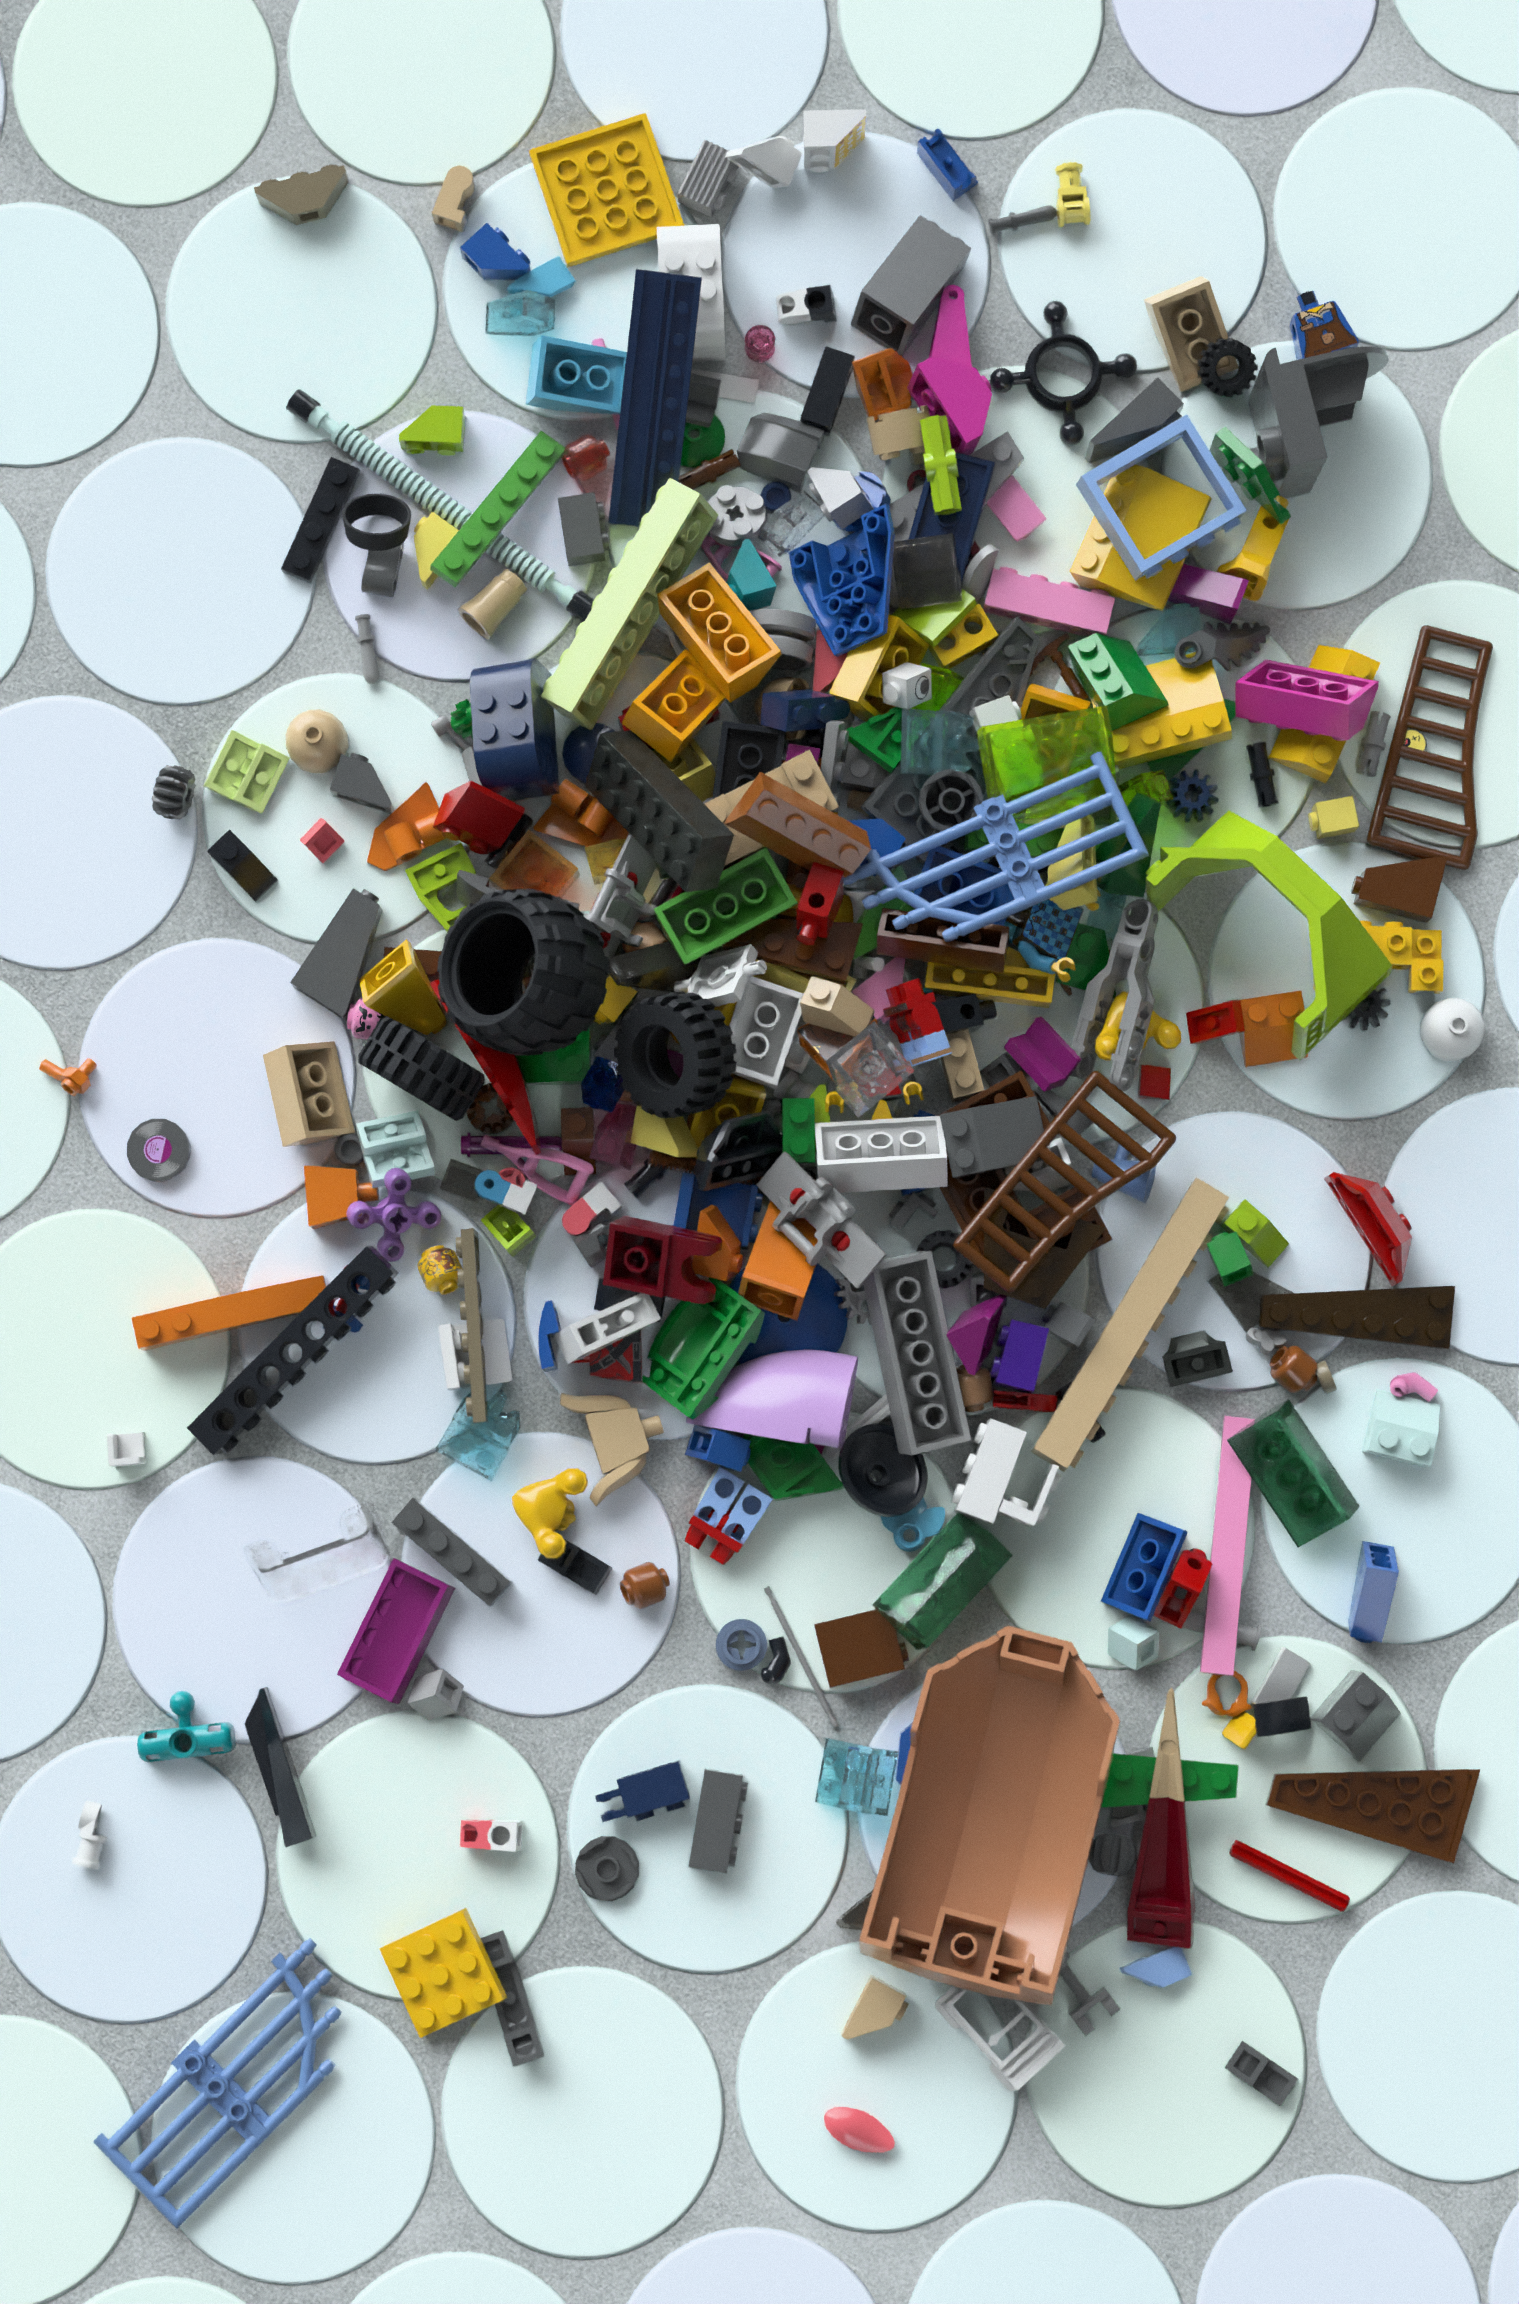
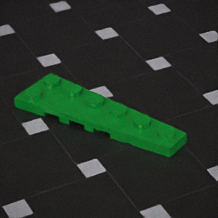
M1113 1753L1101 1808L1147 1805L1149 1803L1157 1757ZM1181 1759L1185 1802L1237 1798L1239 1765Z

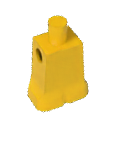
M1280 495L1274 498L1287 509L1289 502L1286 498ZM1262 506L1259 508L1241 552L1230 562L1220 565L1216 571L1249 580L1243 598L1250 601H1258L1263 594V590H1265L1271 561L1289 521L1288 519L1280 524Z

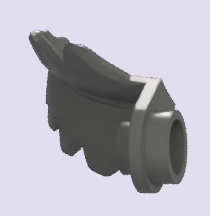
M1205 622L1204 630L1201 629L1177 643L1174 651L1175 659L1185 668H1196L1212 659H1216L1226 671H1230V661L1237 667L1242 666L1240 654L1245 659L1250 660L1252 659L1250 649L1254 652L1260 651L1258 642L1266 643V635L1270 632V627L1267 625L1261 626L1256 622L1251 628L1250 624L1245 622L1242 624V628L1239 629L1238 624L1234 622L1231 624L1229 631L1222 622H1219L1217 630H1215L1209 622ZM1189 648L1196 649V655L1193 658L1186 657V651Z

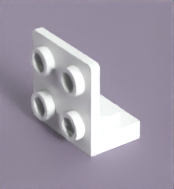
M502 1318L483 1321L484 1333L481 1345L484 1346L486 1385L511 1382L513 1376L505 1321ZM451 1323L438 1325L447 1389L453 1391L471 1388V1384L465 1385L464 1365H469V1352L463 1353L462 1333H467V1323L452 1325Z
M1055 1464L1048 1466L1031 1510L1027 1509L1029 1503L1011 1496L1008 1500L1002 1499L997 1514L1030 1528L1034 1527L1036 1523H1042L1049 1509V1505L1044 1502L1048 1493H1055L1062 1476L1057 1473L1059 1466Z

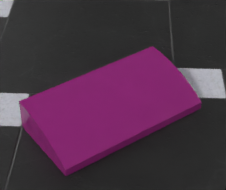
M393 1558L337 1675L391 1703L400 1704L456 1587Z

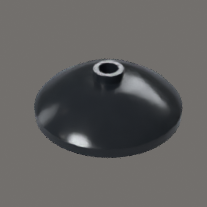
M884 1424L862 1426L847 1437L839 1452L838 1469L842 1484L854 1502L864 1510L882 1517H896L909 1512L922 1500L928 1483V1472L922 1453L915 1455L900 1454L893 1427ZM871 1474L875 1476L876 1481L871 1477Z

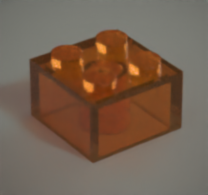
M528 830L489 880L491 885L497 890L534 889L562 898L578 879L580 872L574 864L532 831Z

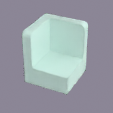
M1128 1616L1108 1628L1107 1653L1109 1656L1137 1671L1158 1658L1159 1631L1133 1616Z

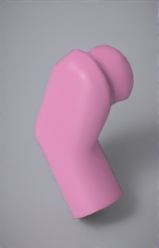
M1415 1372L1397 1375L1390 1382V1391L1396 1397L1416 1392L1426 1401L1430 1402L1438 1392L1436 1387Z

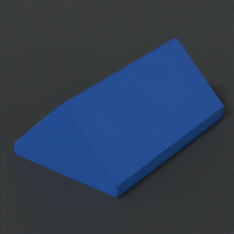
M1137 1513L1101 1602L1151 1622L1188 1531Z

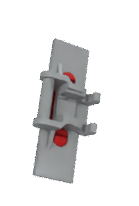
M630 833L613 868H607L604 874L606 880L590 909V913L584 916L590 920L605 942L603 950L605 956L609 958V964L620 941L626 945L640 946L643 938L630 932L634 928L640 914L654 916V908L657 907L653 904L645 903L646 899L643 894L658 863Z
M783 1152L757 1184L760 1190L781 1210L772 1227L778 1232L782 1231L806 1256V1262L810 1266L816 1265L825 1256L859 1289L887 1256L852 1219L857 1210L826 1179L821 1177L814 1181L787 1152ZM797 1218H804L817 1230L814 1234L818 1239L817 1244L813 1246L791 1221L794 1222Z

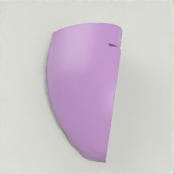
M807 1349L766 1354L746 1361L732 1368L715 1393L718 1399L695 1419L691 1420L687 1417L686 1423L809 1444L810 1438V1443L842 1449L855 1385L858 1356Z

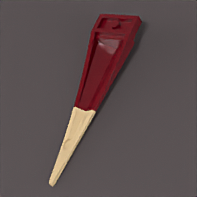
M1171 1688L1166 1698L1147 1814L1128 1906L1127 1941L1191 1949L1194 1944V1913L1196 1909L1175 1695L1173 1688Z

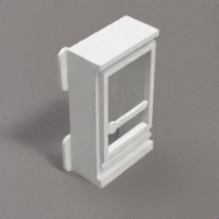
M952 1986L935 2002V2009L953 2029L962 2028L991 2061L990 2071L1010 2092L1018 2091L1065 2047L1063 2042L1038 2016V2006L1035 2003L1014 2000L1023 2011L997 2035H992L986 2044L953 2006L968 1990ZM1027 2014L1038 2028L1001 2061L990 2047L997 2045L999 2039Z

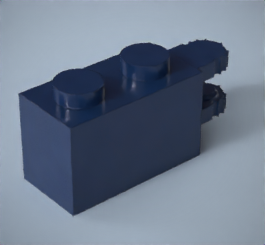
M810 689L763 693L760 725L786 732L826 728V723L832 720L846 719L851 709L847 701L836 700L834 695Z
M680 1760L617 1778L618 1788L595 1795L596 1802L603 1803L618 1796H621L624 1808L609 1810L600 1815L602 1822L626 1815L627 1818L635 1816L636 1821L644 1820L655 1816L653 1812L655 1809L666 1806L667 1812L685 1807L684 1800L690 1799Z

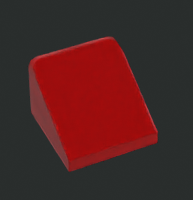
M1141 1064L1139 1066L1138 1098L1170 1100L1171 1068Z

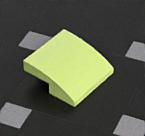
M231 730L203 787L262 814L290 757Z

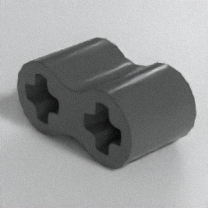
M404 542L389 550H368L361 583L362 592L394 597L403 558Z

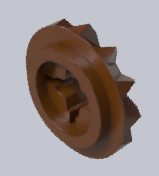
M491 1083L482 1086L467 1111V1117L472 1126L486 1134L503 1132L514 1121ZM498 1096L496 1106L504 1114L492 1113L485 1121L486 1109L479 1103L486 1102L490 1104Z

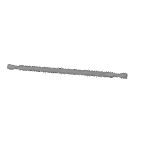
M770 1587L764 1588L825 1713L830 1718L832 1727L838 1726L839 1724L833 1717L831 1708L777 1601L774 1599Z

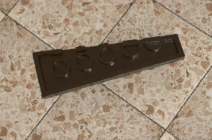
M1455 1286L1262 1295L1259 1327L1449 1349Z

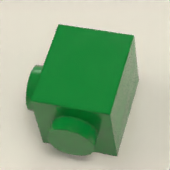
M1236 1231L1230 1234L1228 1232L1220 1233L1214 1236L1211 1242L1206 1243L1209 1255L1224 1287L1254 1275L1250 1260Z

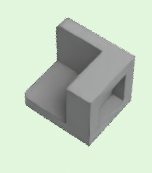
M442 1668L415 1678L407 1704L427 1720L457 1712L464 1685Z

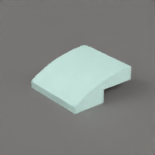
M418 1110L356 1124L372 1188L385 1186V1174L392 1168L403 1169L408 1173L411 1180L435 1175V1167L426 1143V1133Z

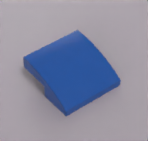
M552 1300L545 1302L539 1325V1357L541 1368L544 1372L558 1370L550 1338H554V1335L561 1331L556 1305Z

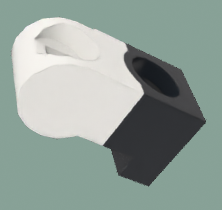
M831 285L797 289L776 296L778 322L780 324L795 325L824 320V322L837 321Z

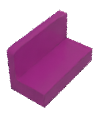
M1042 1016L1035 1018L1025 1034L1009 1038L1004 1046V1049L1044 1092L1063 1086L1081 1061V1058Z

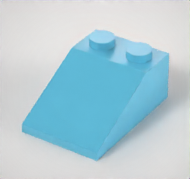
M541 335L532 345L526 405L555 411L620 415L627 352Z

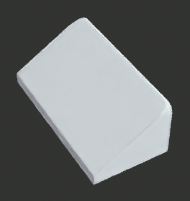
M1282 1647L1250 1703L1257 1704L1291 1698L1311 1663L1288 1648Z

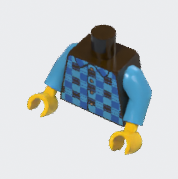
M1097 890V896L1100 897L1101 894H1100V892ZM1048 899L1007 917L1006 922L1017 926L1012 942L1018 946V951L1029 967L1049 974L1056 972L1059 979L1063 982L1071 979L1069 973L1063 972V970L1066 968L1076 970L1073 960L1066 956L1084 909L1078 906L1063 911L1055 902ZM1096 902L1085 904L1086 908L1091 911L1099 908Z

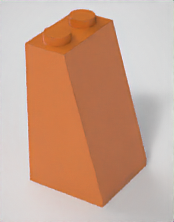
M770 1200L743 1273L738 1294L758 1308L797 1321L816 1265L810 1266L806 1262V1256L782 1231L778 1232L772 1227L781 1210ZM797 1218L794 1222L791 1221L813 1246L817 1244L818 1239L814 1235L817 1230L804 1218Z

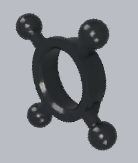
M1051 301L1044 307L1043 317L1051 325L1052 337L1042 341L1032 350L1027 359L1024 372L1012 373L1006 368H998L992 372L989 381L991 388L998 393L1008 392L1013 385L1026 384L1029 394L1039 405L1050 411L1063 413L1064 424L1059 430V436L1064 444L1074 446L1079 444L1084 437V429L1076 421L1075 411L1083 408L1093 400L1100 388L1102 375L1115 373L1120 378H1129L1137 370V361L1129 353L1119 354L1114 361H1100L1089 343L1078 336L1064 334L1063 323L1068 316L1067 307L1060 301ZM1057 347H1069L1079 351L1087 359L1091 369V379L1081 392L1072 396H1057L1048 392L1041 385L1037 377V363L1049 350Z

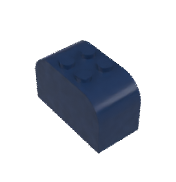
M537 659L475 668L470 676L473 749L477 774L483 787L511 801L560 794L554 708L541 697L544 684L552 674Z

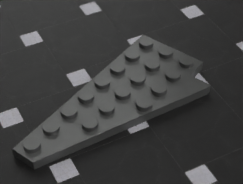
M1019 617L1011 620L919 734L892 772L885 776L860 807L872 819H883L906 839L902 844L903 847L939 833L938 830L928 825L922 817L919 807L920 791L926 780L935 773L947 769L962 771L971 775L979 784L983 801L994 796L996 783L969 712L974 707L1007 695L1010 696L1012 702L1016 701L1019 708L1021 707L1040 637ZM965 835L941 845V847L951 849L963 855L972 852L964 850ZM929 851L915 856V858L924 865Z

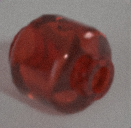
M586 434L566 445L562 462L566 471L573 479L577 477L579 480L587 481L607 469V457L610 456V451L603 439L597 440L594 436Z

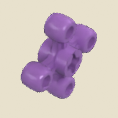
M392 1168L385 1174L384 1185L388 1190V1196L382 1199L376 1207L369 1206L362 1201H356L350 1204L346 1212L351 1225L358 1229H365L373 1223L380 1224L383 1227L384 1235L378 1240L377 1251L388 1262H396L403 1256L404 1245L400 1234L408 1230L412 1223L419 1224L426 1229H432L438 1226L441 1221V1212L434 1203L423 1201L415 1207L408 1206L405 1203L404 1196L410 1190L412 1183L408 1173L401 1168Z

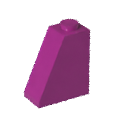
M1183 564L1167 601L1231 625L1249 580Z

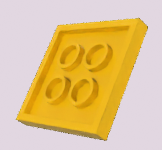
M467 1908L379 1948L420 2038L507 1998Z

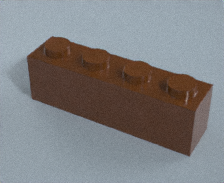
M882 908L877 933V954L998 973L1004 972L1009 944L1008 926L990 924L967 935L958 936L953 941L945 942L942 932L950 927H956L957 923L928 917L917 923L909 924L908 927L896 930L892 921L898 916L907 915L908 911Z

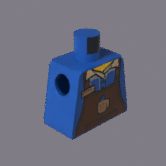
M1314 291L1305 292L1297 297L1301 312L1294 314L1290 322L1296 360L1358 347L1359 340L1335 301L1319 305Z

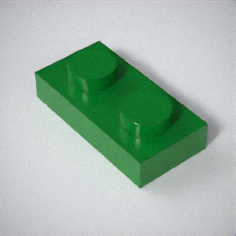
M782 1098V1154L787 1152L797 1163H815V1098Z

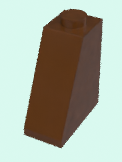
M1439 856L1366 868L1361 876L1356 875L1351 889V894L1356 895L1354 904L1428 923L1433 916L1447 857Z

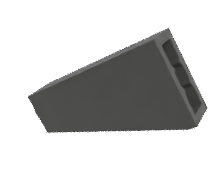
M354 888L351 890L290 982L295 989L347 1021L350 1005L354 1004L360 985L359 979L363 975L383 911L377 903L379 898L366 889H363L361 893Z

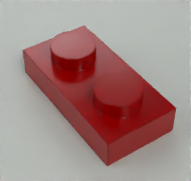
M1231 1000L1186 1013L1190 1044H1200L1245 1032L1241 1000Z

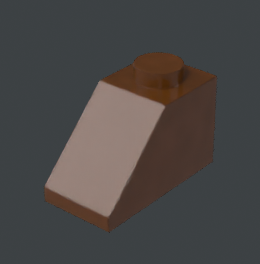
M593 1107L561 1108L562 1151L590 1163L594 1168V1172L590 1175H596ZM564 1165L565 1176L576 1175L577 1170Z

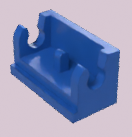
M937 128L932 138L928 140L924 136L918 141L917 154L952 201H955L976 186L978 181L974 173L970 172L946 140L940 128Z

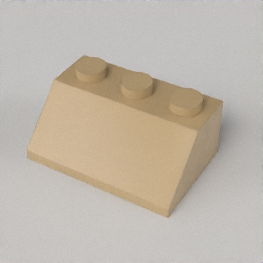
M335 1041L285 1045L263 1054L283 1147L308 1145L355 1133Z

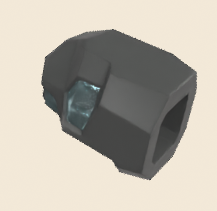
M610 1219L598 1223L573 1239L591 1268L606 1259L610 1223L615 1220Z

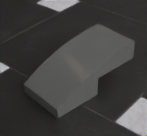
M1243 2040L1225 2066V2069L1279 2106H1282L1299 2080L1296 2076Z

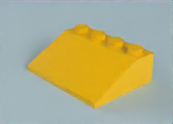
M1137 464L1111 478L1104 491L1106 499L1144 560L1198 529L1212 500L1209 495ZM1094 515L1069 572L1081 587L1104 590L1111 596L1163 611L1186 557L1175 564L1170 560L1161 565L1163 570L1155 576L1147 579L1144 575L1135 581Z
M1196 652L1186 654V657L1193 658ZM1175 658L1146 665L1169 705L1113 731L1109 729L1091 700L1108 765H1118L1119 769L1232 739L1231 725L1212 660L1196 668H1185Z

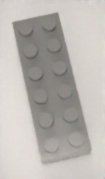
M918 1251L884 1259L863 1285L898 1452L900 1454L915 1455L971 1441L952 1346L946 1336L948 1327L932 1251Z

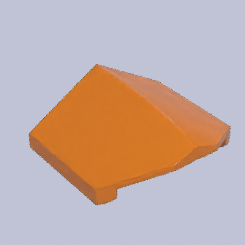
M888 348L852 362L856 389L868 417L873 416L874 420H878V415L910 408L911 394L907 387L913 374L909 362L895 350Z

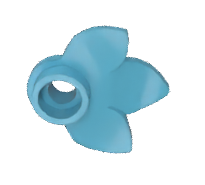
M923 1497L919 1504L909 1512L896 1517L881 1516L884 1527L894 1533L895 1544L903 1551L912 1552L918 1550L924 1544L926 1537L936 1535L940 1531L945 1520V1508L932 1507L927 1509V1504ZM908 1529L913 1530L916 1535L912 1542H907L903 1537L904 1532Z

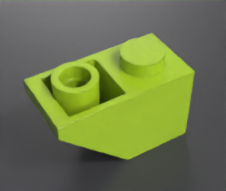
M431 405L399 434L401 449H406V452L411 454H423L425 450L437 451L438 454L446 456L455 455L456 452H464L466 417L464 408L462 406Z

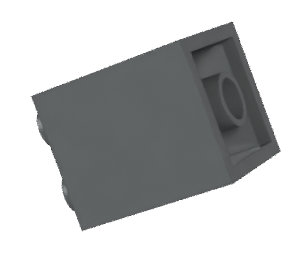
M1351 1670L1314 1712L1310 1720L1354 1759L1360 1762L1401 1712L1388 1693L1364 1672Z

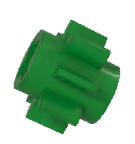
M466 699L455 704L457 710L451 712L450 722L455 733L461 735L463 739L469 736L473 739L471 702L469 703Z

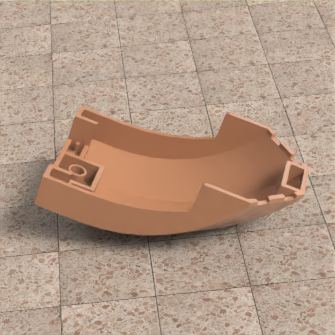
M1006 1626L997 1631L996 1635L981 1643L980 1641L957 1653L954 1658L927 1670L910 1730L911 1746L891 1827L859 1939L861 1954L920 1977L984 1995L1052 2006L1093 1845L1120 1724L1119 1717L1108 1704L1101 1688L1091 1672L1087 1670L1072 1642Z

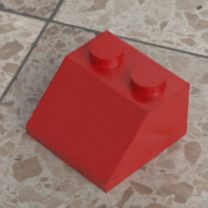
M470 780L444 794L433 828L441 831L445 838L452 841H461L469 845L471 851L485 855L499 849L523 815L525 808Z

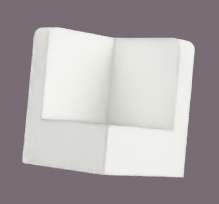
M144 1432L106 1434L108 1466L121 1467L147 1464Z

